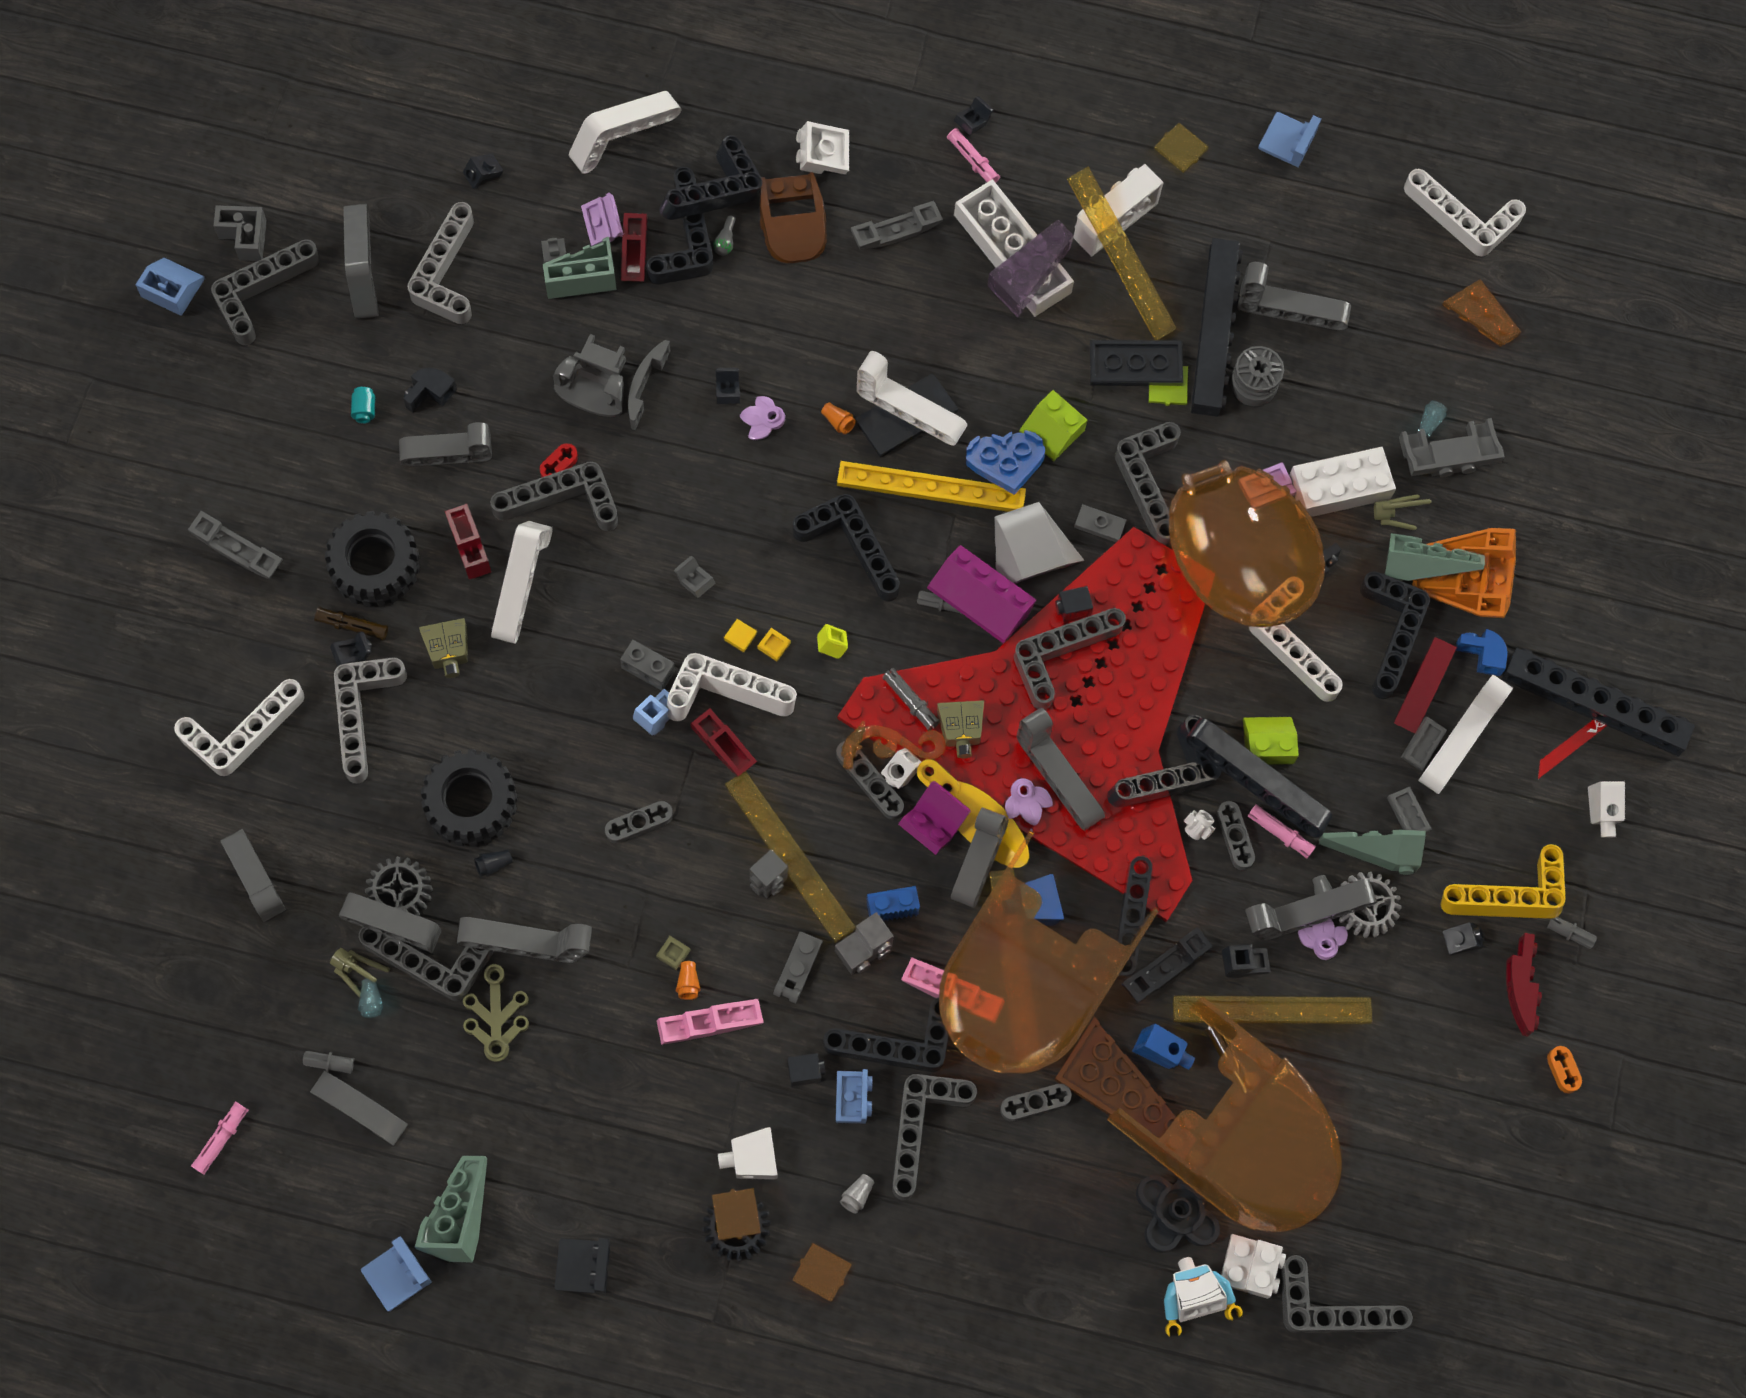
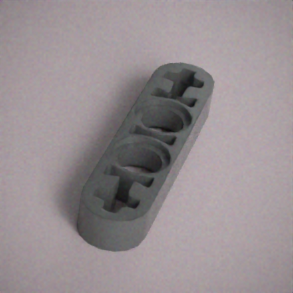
M841 742L836 750V757L840 764L885 817L889 819L899 818L904 810V803L899 795L853 742ZM844 748L847 751L850 749L852 750L851 756L855 760V762L851 767L849 765L852 764V760L849 758V756H842V749ZM864 765L868 767L869 774L865 777H860L855 772L856 768ZM879 783L883 785L885 790L882 794L875 795L871 792V786ZM888 794H890L888 796L889 802L892 805L898 804L897 812L894 810L888 811L889 804L885 800Z

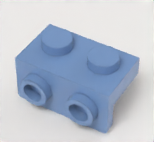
M863 1069L862 1072L837 1071L836 1123H866L867 1116H871L872 1101H867V1091H872V1076H868V1069Z

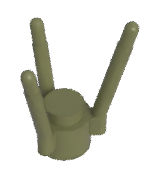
M1416 494L1374 502L1375 520H1381V525L1416 530V526L1390 520V517H1395V508L1430 504L1431 500H1415L1419 499V495Z
M340 948L331 958L330 964L336 968L334 972L360 998L363 997L362 992L345 972L350 973L352 970H355L372 982H376L377 979L356 965V960L385 972L390 971L388 967L360 956L352 950L348 952Z

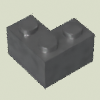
M876 912L856 925V931L836 944L835 952L851 975L856 971L862 973L871 966L869 962L875 958L880 960L891 952L890 948L892 947L894 936Z

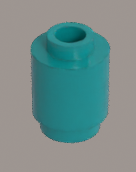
M357 387L352 394L351 417L358 423H369L370 420L375 418V395L369 387Z

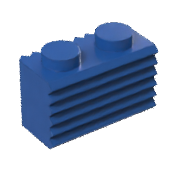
M916 886L867 894L869 917L876 912L883 921L893 920L894 918L898 919L899 917L903 918L904 916L906 918L913 915L917 916L920 904Z

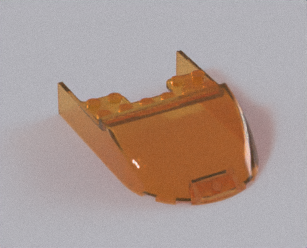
M1030 829L949 959L939 988L941 1018L953 1043L973 1062L1001 1073L1023 1074L1040 1070L1058 1061L1074 1046L1158 913V908L1153 906L1134 938L1127 946L1122 945L1098 929L1086 930L1077 944H1074L1037 921L1034 917L1042 904L1041 895L1011 874L1013 866L1035 833L1032 829Z
M1201 997L1191 1005L1189 1010L1230 1042L1218 1061V1067L1220 1072L1233 1082L1208 1118L1204 1120L1192 1110L1182 1111L1161 1138L1153 1135L1121 1108L1113 1112L1107 1120L1233 1221L1253 1230L1258 1229L1271 1232H1284L1301 1227L1324 1211L1335 1195L1340 1181L1342 1156L1333 1122L1317 1093L1286 1058H1279L1207 999Z

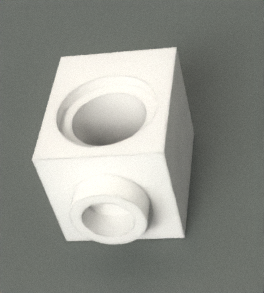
M907 748L897 751L881 774L886 777L885 780L889 785L899 789L909 783L917 773V768L922 761ZM898 764L903 767L904 775L898 772Z

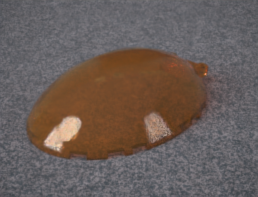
M1226 460L1220 461L1219 465L1189 475L1186 473L1181 475L1184 487L1178 489L1171 502L1169 535L1177 564L1196 595L1207 606L1223 617L1249 627L1278 626L1288 623L1305 613L1312 606L1321 590L1324 581L1325 559L1318 529L1300 500L1297 501L1290 494V489L1286 485L1281 486L1273 480L1274 476L1259 468L1256 471L1244 466L1237 467L1236 470L1232 471ZM1222 473H1223V475H1220V476H1217V477L1208 479V478H1210V477H1213V476H1216V475H1219V474H1222ZM1208 479V480H1206V481H1203V482H1200V483H1197V484H1193V483H1196V482H1199V481Z

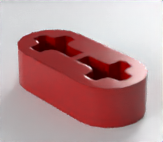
M567 443L559 446L540 465L541 478L548 476L547 468L553 469L555 467V473L572 468L578 460L577 449L572 444ZM565 452L568 454L571 452L572 458L569 459L568 457H566L563 459V453Z

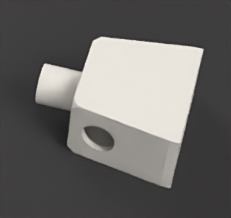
M1598 782L1588 786L1591 823L1600 824L1601 838L1616 837L1615 824L1623 822L1625 819V782Z
M770 1127L732 1139L733 1152L718 1154L720 1169L735 1167L736 1178L777 1179Z

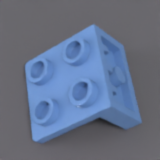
M1276 112L1258 148L1299 167L1317 133L1321 118L1313 115L1309 123L1305 121L1303 124L1280 112Z
M401 1236L392 1241L394 1245L392 1248L361 1269V1272L387 1311L393 1310L432 1283Z

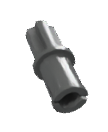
M920 591L918 594L917 604L938 608L939 611L943 609L962 614L934 593Z
M1559 917L1552 918L1547 926V929L1566 937L1567 941L1571 939L1589 949L1594 946L1597 940L1595 935L1577 927V923L1573 925Z
M305 1051L303 1065L326 1069V1072L333 1070L352 1074L355 1058L336 1056L332 1052L324 1054Z

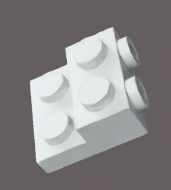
M808 121L798 130L796 141L800 143V149L796 155V162L800 163V170L822 174L824 170L840 174H846L849 171V130Z
M1232 1234L1221 1276L1230 1282L1233 1289L1268 1299L1272 1293L1276 1294L1278 1291L1280 1279L1276 1278L1278 1268H1283L1286 1254L1282 1253V1246Z

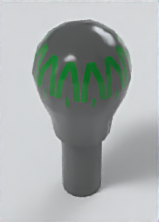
M727 216L724 228L713 242V249L718 255L726 256L733 249L732 230L736 220L734 216Z

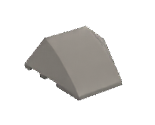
M1040 502L994 517L996 571L1014 584L1084 561Z

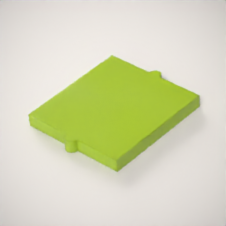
M1183 366V386L1149 385V403H1160L1166 406L1170 404L1187 405L1188 366Z

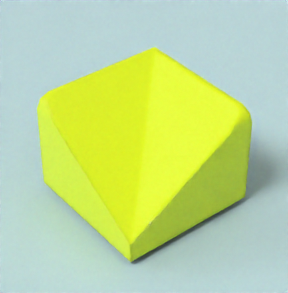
M825 624L817 635L818 650L821 653L839 659L848 649L847 634L844 630Z

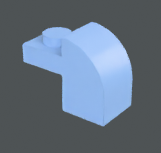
M665 689L656 697L650 695L634 711L633 720L651 735L660 732L669 720L667 716L669 709L666 708L669 692Z

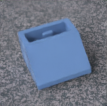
M162 258L146 267L136 283V287L142 298L182 316L205 277L166 258Z

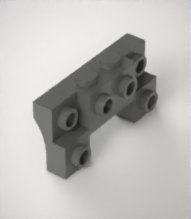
M1488 418L1485 423L1475 425L1474 421H1470L1466 426L1468 436L1433 441L1429 445L1424 429H1419L1417 434L1407 435L1406 431L1401 432L1399 440L1404 459L1407 458L1411 476L1431 473L1432 476L1448 477L1457 472L1469 474L1476 471L1481 465L1501 463L1505 456L1496 436L1492 418Z

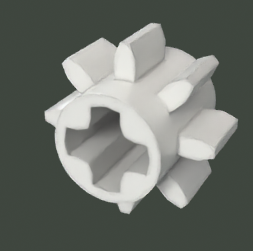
M1194 810L1184 820L1188 824L1185 827L1186 833L1195 840H1199L1201 837L1205 840L1215 830L1211 826L1214 823L1213 817L1204 810H1200L1198 813Z

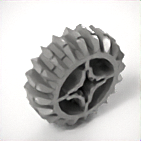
M1359 872L1357 878L1351 875L1348 878L1349 882L1344 881L1341 886L1362 879H1369L1372 889L1381 896L1375 895L1377 903L1370 909L1365 908L1343 915L1339 922L1347 921L1348 924L1345 927L1347 930L1354 927V935H1358L1360 931H1363L1364 938H1367L1370 932L1373 937H1377L1379 931L1385 934L1388 931L1387 927L1392 928L1395 925L1393 920L1399 919L1400 915L1397 911L1401 910V905L1396 902L1401 898L1398 895H1393L1397 890L1396 887H1388L1390 880L1387 879L1384 883L1381 881V874H1378L1374 879L1372 872H1368L1366 878L1362 872ZM1386 905L1385 917L1377 921V909ZM1354 913L1364 916L1365 921L1358 918Z

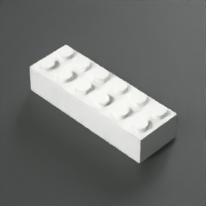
M993 179L955 203L954 216L1034 317L1072 293L1074 280Z

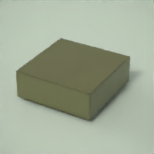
M669 936L656 955V958L677 971L691 949L672 936Z

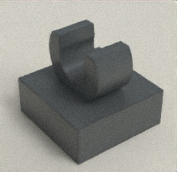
M550 238L547 241H541L544 263L566 254L564 238Z

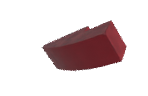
M624 213L621 281L644 282L647 214Z
M465 504L445 511L469 580L491 573L487 556L468 505Z
M711 708L691 723V728L737 777L757 763L746 747L730 728L721 722Z

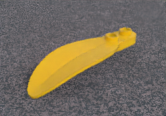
M927 759L919 764L917 776L920 781L927 787L932 781H936L942 787L946 783L950 784L952 790L949 793L971 810L958 829L970 843L976 832L974 826L982 807L1008 818L1005 809L993 798L968 783L957 781L937 761ZM927 767L934 769L932 776L926 775L925 769ZM1008 818V825L994 860L1009 867L1021 868L1029 860L1028 845L1015 821Z

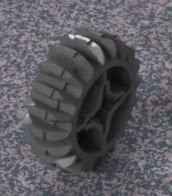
M398 856L394 864L388 858L386 859L387 866L383 867L381 863H378L377 866L380 871L371 870L370 873L374 879L366 880V883L371 886L365 889V893L371 895L368 898L383 903L379 895L391 897L394 899V908L420 916L418 908L427 909V905L423 901H431V896L427 893L433 891L432 886L427 885L431 882L430 876H425L427 873L426 869H419L420 864L417 861L411 865L410 858H406L404 863H402L401 858ZM403 873L410 874L416 878L418 885L405 882ZM393 874L392 881L382 885L383 881ZM400 882L403 891L401 890L402 893L399 894L398 899L394 889L399 886ZM415 893H417L416 897L404 906L406 898L415 896Z

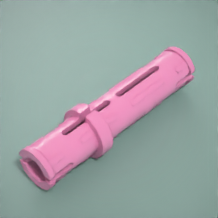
M955 128L947 135V139L968 160L975 173H979L986 182L993 179L996 183L1000 179V175L988 164L989 160L978 153L959 129Z
M1257 804L1247 816L1285 843L1286 847L1290 846L1306 859L1309 858L1316 848L1315 845L1300 836L1296 829L1293 831Z
M235 1102L225 1118L218 1122L219 1126L191 1166L205 1175L232 1134L235 1135L237 1132L236 1128L249 1110Z

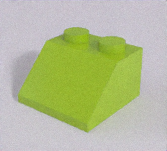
M1052 390L1036 406L1019 432L1024 433V430H1028L1041 437L1045 447V454L1052 461H1055L1085 431L1087 419Z
M1291 717L1243 718L1246 749L1268 765L1295 763L1299 756L1297 731Z

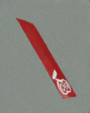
M1592 720L1540 760L1538 779L1607 725Z

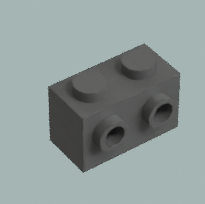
M769 850L749 869L750 887L757 895L763 894L766 898L771 894L773 896L777 895L783 889V883L788 879V866L772 850Z

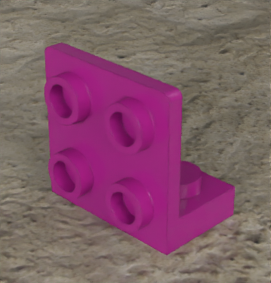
M932 781L914 809L906 814L898 825L936 855L950 843L971 810L936 781Z

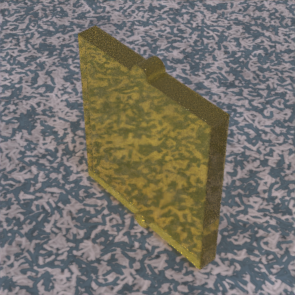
M1178 123L1169 133H1165L1164 138L1154 149L1184 173L1193 163L1198 162V158L1208 149V146Z

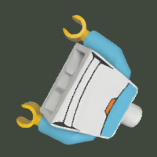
M1191 1257L1183 1258L1178 1262L1181 1271L1173 1274V1282L1168 1284L1164 1298L1166 1319L1169 1320L1165 1331L1169 1337V1328L1173 1325H1176L1178 1328V1336L1182 1332L1181 1326L1176 1321L1178 1318L1180 1322L1225 1310V1317L1233 1321L1231 1316L1233 1308L1236 1310L1238 1317L1242 1316L1243 1311L1241 1307L1235 1305L1236 1299L1230 1282L1216 1271H1211L1210 1267L1206 1264L1195 1267Z

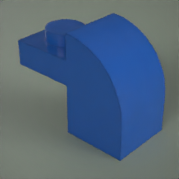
M1488 629L1485 630L1481 637H1478L1475 633L1461 634L1456 641V651L1479 655L1478 673L1501 676L1506 669L1507 647L1504 640L1497 633Z

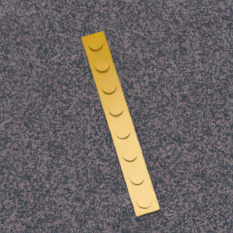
M845 461L840 462L837 486L1007 512L1024 507L1026 493L1024 488H1020L1013 495L996 484Z

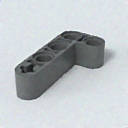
M476 422L467 426V433L403 437L399 440L400 464L403 466H425L488 461L492 458L489 426L485 423Z
M983 807L981 808L974 826L976 832L951 894L952 900L972 908L976 906L1009 821L1006 816Z
M241 829L220 840L263 922L286 911L244 830Z
M348 893L339 917L345 921L410 943L414 949L432 955L441 933L439 925L431 920L354 893Z

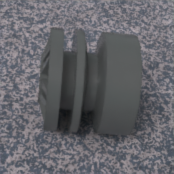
M1263 346L1250 347L1244 350L1237 359L1230 380L1231 391L1236 399L1249 406H1262L1270 402L1276 395L1284 374V365L1280 356L1272 349Z

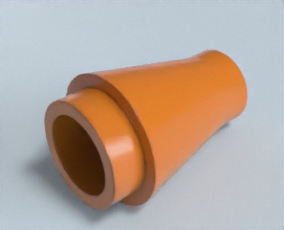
M830 402L822 408L821 413L838 433L847 434L855 426L856 420L853 418V414L834 406Z
M684 961L681 963L676 992L680 999H696L701 991L696 972V963Z

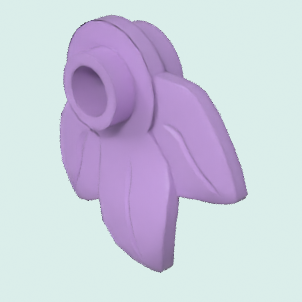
M757 397L756 406H750L740 414V418L751 426L748 436L751 440L768 437L773 429H779L785 422L784 411L780 407L775 406L773 400L769 397ZM776 414V418L771 420L770 417Z
M1022 778L1012 784L1011 796L1005 803V811L1009 819L1021 815L1026 822L1034 826L1038 824L1041 818L1042 808L1051 807L1053 802L1047 790L1042 787H1034L1030 780ZM1022 786L1027 788L1026 795H1022L1020 792Z
M1332 920L1298 930L1302 944L1313 949L1317 957L1322 960L1333 958L1338 952V947L1345 944L1348 937L1347 929L1343 926L1335 927ZM1322 945H1328L1330 948H1324Z

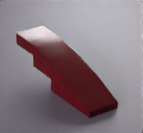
M1434 637L1394 724L1416 733L1457 647Z

